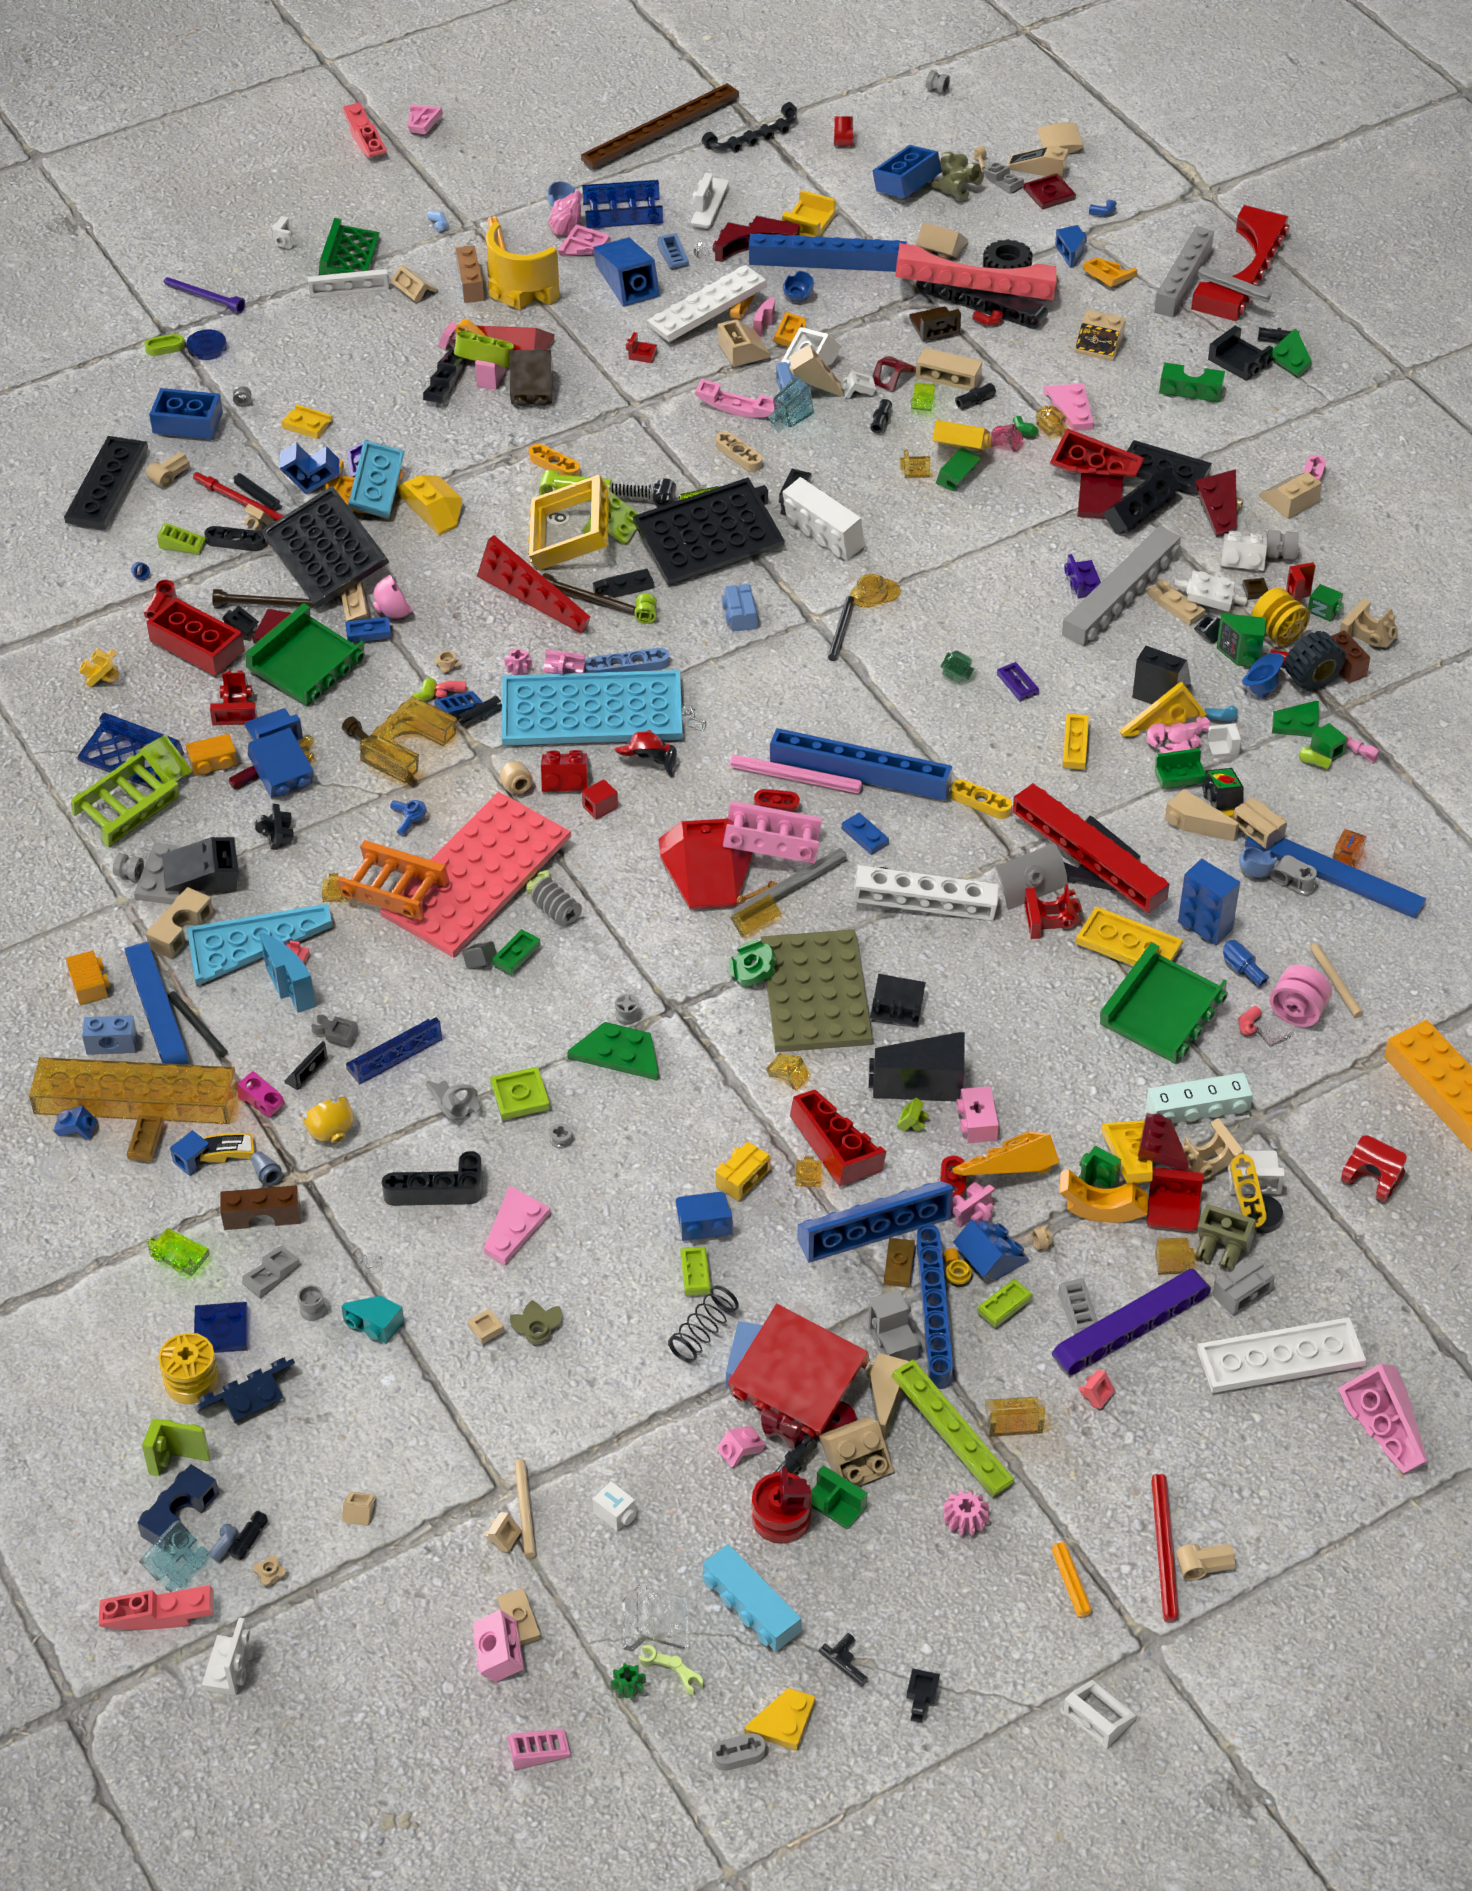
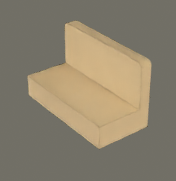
M402 265L399 266L391 280V283L417 302H420L427 289L435 293L438 291L436 287L418 273Z

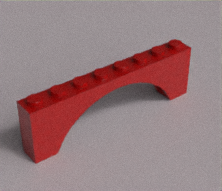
M1247 205L1242 207L1237 217L1236 232L1249 242L1255 253V258L1244 270L1232 277L1256 286L1259 285V280L1262 281L1264 278L1265 269H1269L1272 258L1276 257L1278 247L1282 246L1284 236H1287L1289 233L1288 216ZM1199 282L1193 293L1191 310L1237 321L1240 314H1244L1246 303H1250L1252 297L1213 282Z

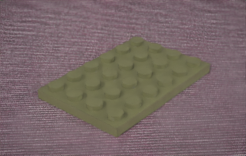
M855 929L761 936L762 943L770 945L776 954L775 973L771 978L765 979L775 1052L872 1045V1033Z

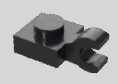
M912 1668L906 1695L907 1699L914 1700L910 1721L922 1723L925 1704L935 1703L940 1674Z

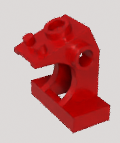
M227 670L226 673H222L223 685L220 686V699H224L223 703H210L212 726L244 725L245 722L258 718L255 702H248L249 698L253 696L252 685H248L245 673L242 670H238L235 673Z
M1065 884L1064 893L1059 895L1056 901L1044 902L1036 897L1035 888H1025L1024 907L1031 939H1040L1041 930L1071 928L1081 922L1079 913L1083 912L1080 900L1073 897V895H1076L1074 889L1070 890L1068 885Z

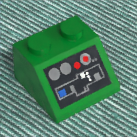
M1221 613L1217 649L1237 666L1251 667L1255 661L1261 658L1266 618Z

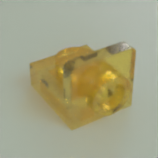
M905 449L904 457H900V470H904L905 478H930V456L909 457L908 449Z
M779 1053L766 1068L769 1077L788 1079L794 1090H798L810 1075L802 1057Z

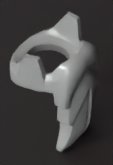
M432 1081L426 1082V1086L434 1096L433 1098L437 1102L439 1109L450 1119H463L467 1116L470 1107L476 1112H479L482 1107L478 1098V1092L471 1085L462 1084L449 1088L446 1081H441L439 1084ZM466 1090L467 1096L462 1101L459 1100L455 1094Z

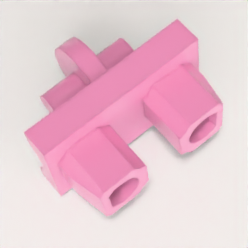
M547 649L545 650L543 672L554 674L584 673L586 654Z
M974 1182L966 1190V1195L969 1199L965 1201L960 1195L954 1196L952 1199V1213L955 1215V1224L960 1228L971 1219L990 1222L992 1220L990 1212L994 1210L992 1193L995 1191V1188L990 1184L983 1187Z

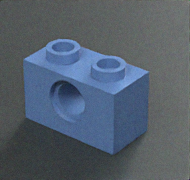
M134 1016L84 1017L82 1038L86 1054L136 1053L137 1030Z

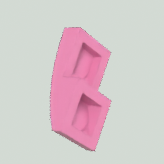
M775 297L767 299L755 314L753 329L759 337L762 336L764 325L773 324Z

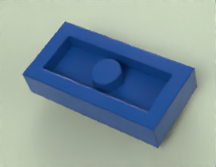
M389 617L345 622L347 640L351 643L360 642L361 640L370 641L391 638Z
M860 812L842 822L841 829L870 855L889 845V838Z

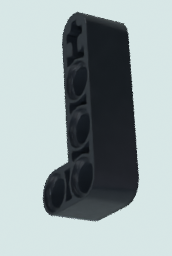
M475 1151L462 1153L459 1157L458 1171L388 1173L381 1181L384 1201L392 1206L475 1204L482 1198L483 1170L481 1156Z

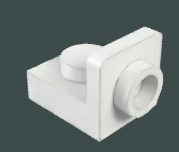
M852 370L842 382V389L846 398H850L854 390L861 394L866 393L869 395H873L876 390L872 376Z

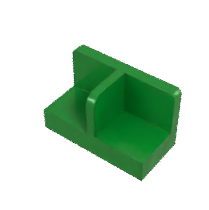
M824 1465L818 1470L817 1483L811 1490V1507L845 1529H849L867 1508L868 1493Z

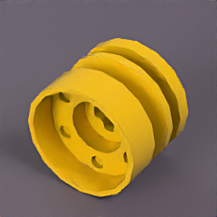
M1281 587L1267 591L1260 597L1251 612V616L1266 618L1265 633L1279 646H1286L1294 642L1301 636L1310 621L1309 610L1300 602L1294 600V597Z
M183 1333L165 1342L160 1349L158 1360L165 1391L171 1399L183 1404L200 1403L198 1398L210 1392L214 1393L217 1390L220 1381L213 1346L207 1338L196 1333Z

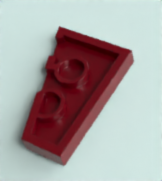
M1236 469L1196 480L1197 491L1215 536L1218 537L1229 534V531H1236Z

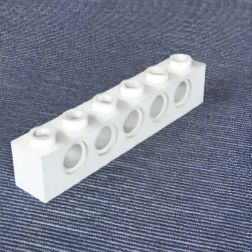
M858 865L853 902L993 921L997 908L998 884Z

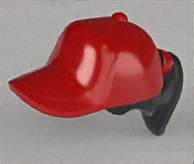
M651 730L635 732L628 745L614 748L622 756L638 755L641 758L648 757L656 763L664 764L667 774L670 777H674L673 768L677 759V750L675 746L663 743L661 738L652 733Z

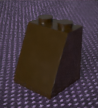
M510 350L511 404L518 406L526 404H536L539 406L552 404L553 360L551 350Z

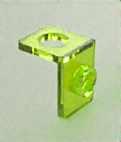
M915 383L913 398L910 401L911 409L932 411L935 392L934 384Z

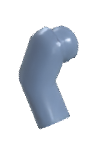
M224 1524L220 1528L219 1534L222 1537L208 1552L218 1562L229 1551L239 1536L238 1529L232 1527L231 1524Z

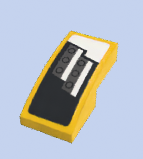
M224 1133L202 1137L208 1142L209 1147L199 1156L200 1161L225 1163L227 1157L251 1159V1156L254 1154L252 1134Z

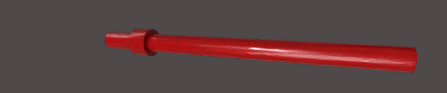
M195 472L193 475V479L204 484L205 488L211 491L216 490L245 506L250 504L265 512L275 521L284 516L220 484L217 479L211 476L207 477L199 472Z

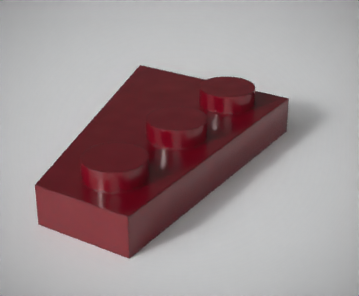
M1146 1113L1137 1157L1187 1171L1189 1161L1172 1121L1161 1114Z

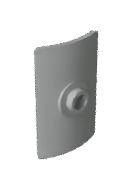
M1056 843L1049 844L995 868L1005 895L1006 907L1009 910L1024 904L1025 888H1035L1036 897L1039 898L1063 888L1065 884L1068 885L1064 862Z

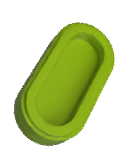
M170 334L150 338L144 343L145 352L151 356H158L181 351L185 347L184 337L179 334Z

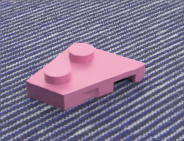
M411 104V113H409L408 121L409 132L420 135L426 134L443 115L442 107Z
M576 224L558 249L560 256L594 255L593 247L610 243L611 238L610 235Z

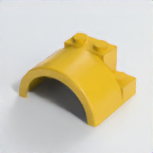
M494 222L486 233L488 278H490L488 280L489 297L518 310H522L533 299L552 305L560 298L557 249L549 247L542 252L529 255L509 253L499 247L498 228L500 224Z

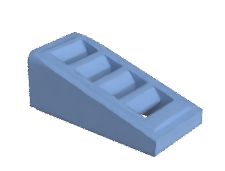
M677 233L658 237V249L670 269L689 265Z

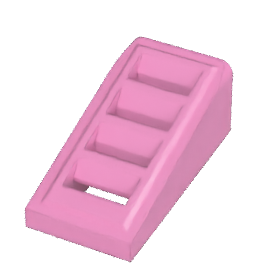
M564 1729L507 1735L514 1770L571 1757ZM558 1739L560 1750L554 1749L552 1740ZM543 1742H547L549 1751H543ZM536 1744L537 1752H532L530 1745ZM525 1747L526 1753H520L519 1748Z

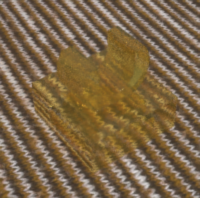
M331 873L329 878H323V902H346V897L341 895L336 880L339 876L338 873Z
M804 1156V1160H796L795 1186L821 1187L822 1161H814V1157Z

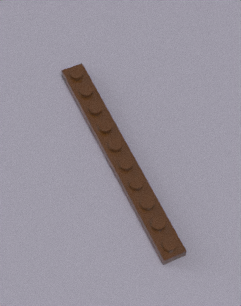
M726 83L582 153L581 161L592 169L597 168L739 98V91Z

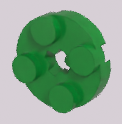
M753 940L740 946L737 949L739 953L735 958L731 957L729 962V971L734 979L741 986L748 987L764 979H769L774 975L776 954L767 943L764 944L760 940Z

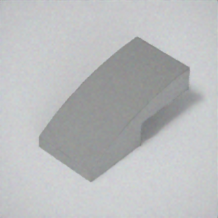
M280 1246L263 1256L262 1265L245 1274L242 1278V1284L260 1298L287 1277L299 1264V1259L286 1248Z

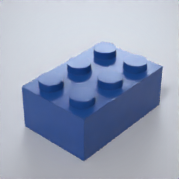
M908 145L872 170L877 192L897 196L902 199L909 197L910 194L922 188L924 184L933 180L942 172L938 151Z
M160 388L149 413L152 433L213 439L223 414L221 396L219 393Z
M1201 858L1184 874L1178 922L1185 928H1189L1200 935L1203 939L1217 945L1233 930L1240 881Z

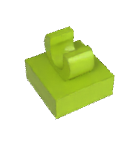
M915 1098L904 1106L896 1127L903 1131L912 1127L918 1132L925 1128V1125L920 1122L925 1121L929 1117L925 1111H922L924 1102Z

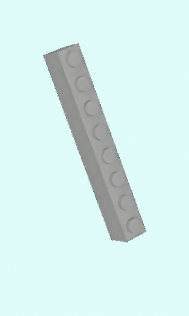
M1159 526L1063 619L1062 636L1083 647L1090 640L1092 641L1102 628L1107 627L1109 621L1114 616L1119 615L1121 609L1126 604L1131 603L1133 597L1138 592L1141 593L1147 583L1153 581L1162 569H1165L1173 558L1179 555L1181 551V536Z

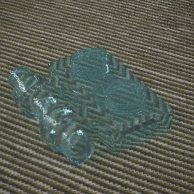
M178 1520L174 1521L141 1557L139 1563L156 1581L162 1580L166 1575L170 1581L165 1586V1589L168 1592H174L178 1588L184 1587L188 1582L187 1578L195 1569H200L209 1551L201 1546L194 1553L190 1547L197 1539ZM183 1557L186 1564L178 1571L174 1565Z

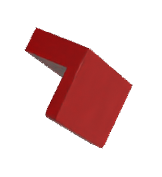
M1314 562L1289 567L1286 591L1294 597V600L1302 603V598H1307L1311 595L1316 567Z

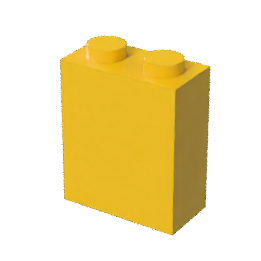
M936 420L932 441L940 445L957 448L964 447L969 450L986 452L987 448L991 447L992 436H990V432L986 428Z

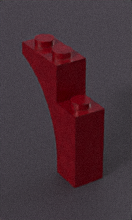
M757 215L748 226L727 222L725 228L721 229L718 240H715L712 250L715 252V261L723 262L737 253L749 250L750 234L800 235V224Z

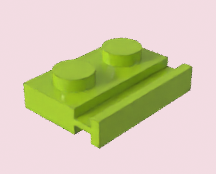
M166 734L140 750L163 783H167L171 779L177 782L192 772V769Z

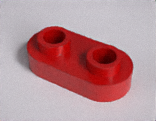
M761 789L754 795V805L795 813L800 807V798L792 791Z
M955 1155L943 1159L940 1181L952 1185L953 1191H955L953 1192V1197L960 1195L963 1198L965 1195L966 1175L955 1174L950 1171H953L952 1168L965 1161L963 1158Z

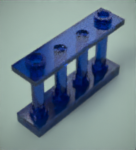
M659 180L582 185L583 205H590V210L585 211L586 228L663 223V206L655 205V200H660ZM647 201L648 206L636 207V202ZM628 202L629 208H617V203ZM597 204H609L610 209L598 210Z

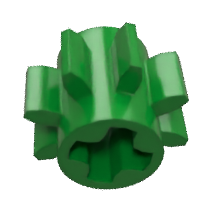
M623 1663V1667L619 1670H613L614 1679L611 1681V1689H618L619 1699L625 1697L630 1698L632 1701L638 1693H644V1686L642 1684L646 1683V1675L643 1673L639 1674V1665L631 1666Z

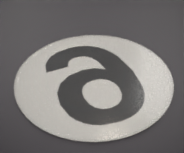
M561 510L547 515L546 519L551 524L561 525L569 520V514L565 510Z

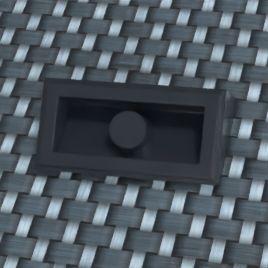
M322 1041L286 1078L285 1084L296 1090L300 1089L328 1059L325 1042Z

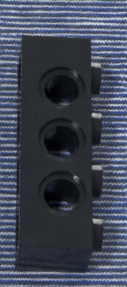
M1168 466L1153 474L1105 510L1103 515L1115 534L1122 531L1128 533L1136 527L1135 523L1137 521L1141 523L1150 517L1148 514L1150 511L1154 513L1162 508L1163 501L1167 503L1177 496L1175 492L1182 487Z

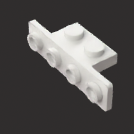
M705 173L703 179L699 180L698 190L693 194V203H695L696 211L691 220V226L710 228L728 187V180L713 178L711 173Z

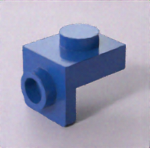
M79 1106L61 1111L57 1116V1122L53 1131L58 1136L78 1132L84 1139L88 1140L92 1138L98 1120L84 1106Z

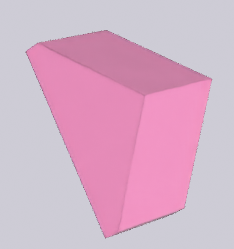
M476 360L475 362L477 387L497 390L506 373V368L485 361Z

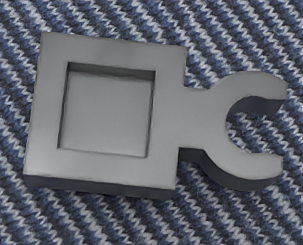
M317 1015V1023L322 1025H311L314 1034H325L326 1040L345 1046L350 1044L358 1030L357 1022L337 1016L334 1017L333 1021H330L324 1015Z

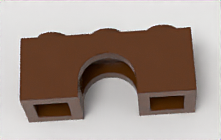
M298 1186L221 1191L220 1213L224 1230L250 1228V1219L257 1215L270 1216L274 1219L275 1226L301 1224V1204Z

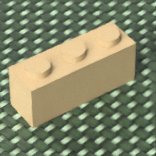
M924 348L917 361L916 378L970 391V389L977 387L982 377V361Z

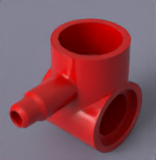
M834 116V146H853L852 116Z

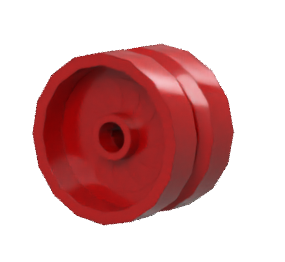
M775 1472L759 1480L752 1491V1523L755 1531L763 1539L772 1543L787 1544L797 1541L806 1534L810 1527L811 1497L808 1510H781L779 1493L780 1472ZM787 1472L788 1478L801 1479L799 1476Z

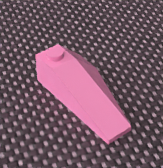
M1379 1364L1338 1388L1348 1412L1365 1427V1431L1369 1436L1374 1437L1383 1447L1382 1450L1403 1473H1408L1428 1462L1407 1389L1395 1365Z

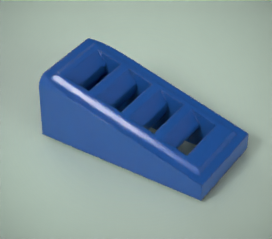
M474 691L435 700V712L447 725L458 720V714L473 708L475 703H482L483 701Z

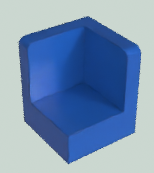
M190 1131L170 1147L173 1163L187 1175L191 1176L197 1171L195 1158L209 1147L208 1142L195 1131Z

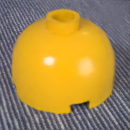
M338 1097L340 1102L332 1103L331 1099L326 1100L306 1112L308 1118L302 1117V1121L313 1138L323 1142L332 1141V1143L340 1142L346 1138L345 1134L350 1130L354 1121L353 1111L346 1097Z

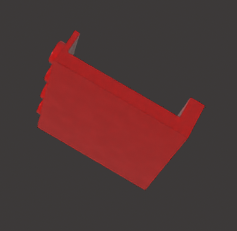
M776 1303L727 1383L731 1395L741 1402L747 1400L753 1403V1407L759 1412L766 1408L779 1414L782 1418L792 1420L802 1426V1435H808L811 1437L810 1439L815 1437L820 1440L819 1435L823 1434L824 1428L859 1370L867 1367L870 1358L868 1351Z

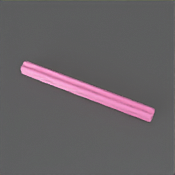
M735 754L730 759L731 768L857 794L862 789V781Z

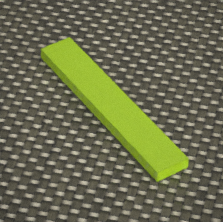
M914 1359L893 1371L892 1378L992 1497L1013 1485L1015 1479Z

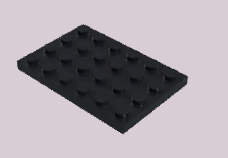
M749 477L633 516V523L667 585L782 547L785 544L783 536Z
M333 486L261 530L268 543L316 609L390 563Z

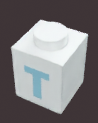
M612 1481L592 1499L593 1513L617 1532L624 1525H629L636 1516L635 1499Z

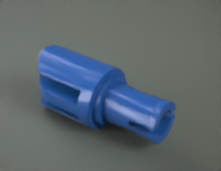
M1229 940L1225 943L1223 947L1224 960L1238 974H1246L1258 987L1263 986L1268 981L1269 976L1255 964L1256 957L1236 940Z

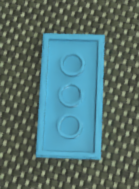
M364 440L348 507L389 518L405 451Z

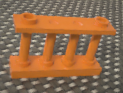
M364 840L360 845L364 861L351 880L340 876L336 879L341 895L348 899H356L403 914L408 918L423 920L424 914L420 902L433 884L444 887L447 885L449 877L446 865ZM372 865L383 867L371 886L360 883ZM396 871L403 874L392 892L380 889L392 872ZM412 878L424 880L412 899L400 896Z

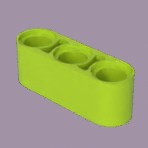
M460 331L456 335L454 354L475 361H485L502 367H509L510 350H513L514 345L507 341Z

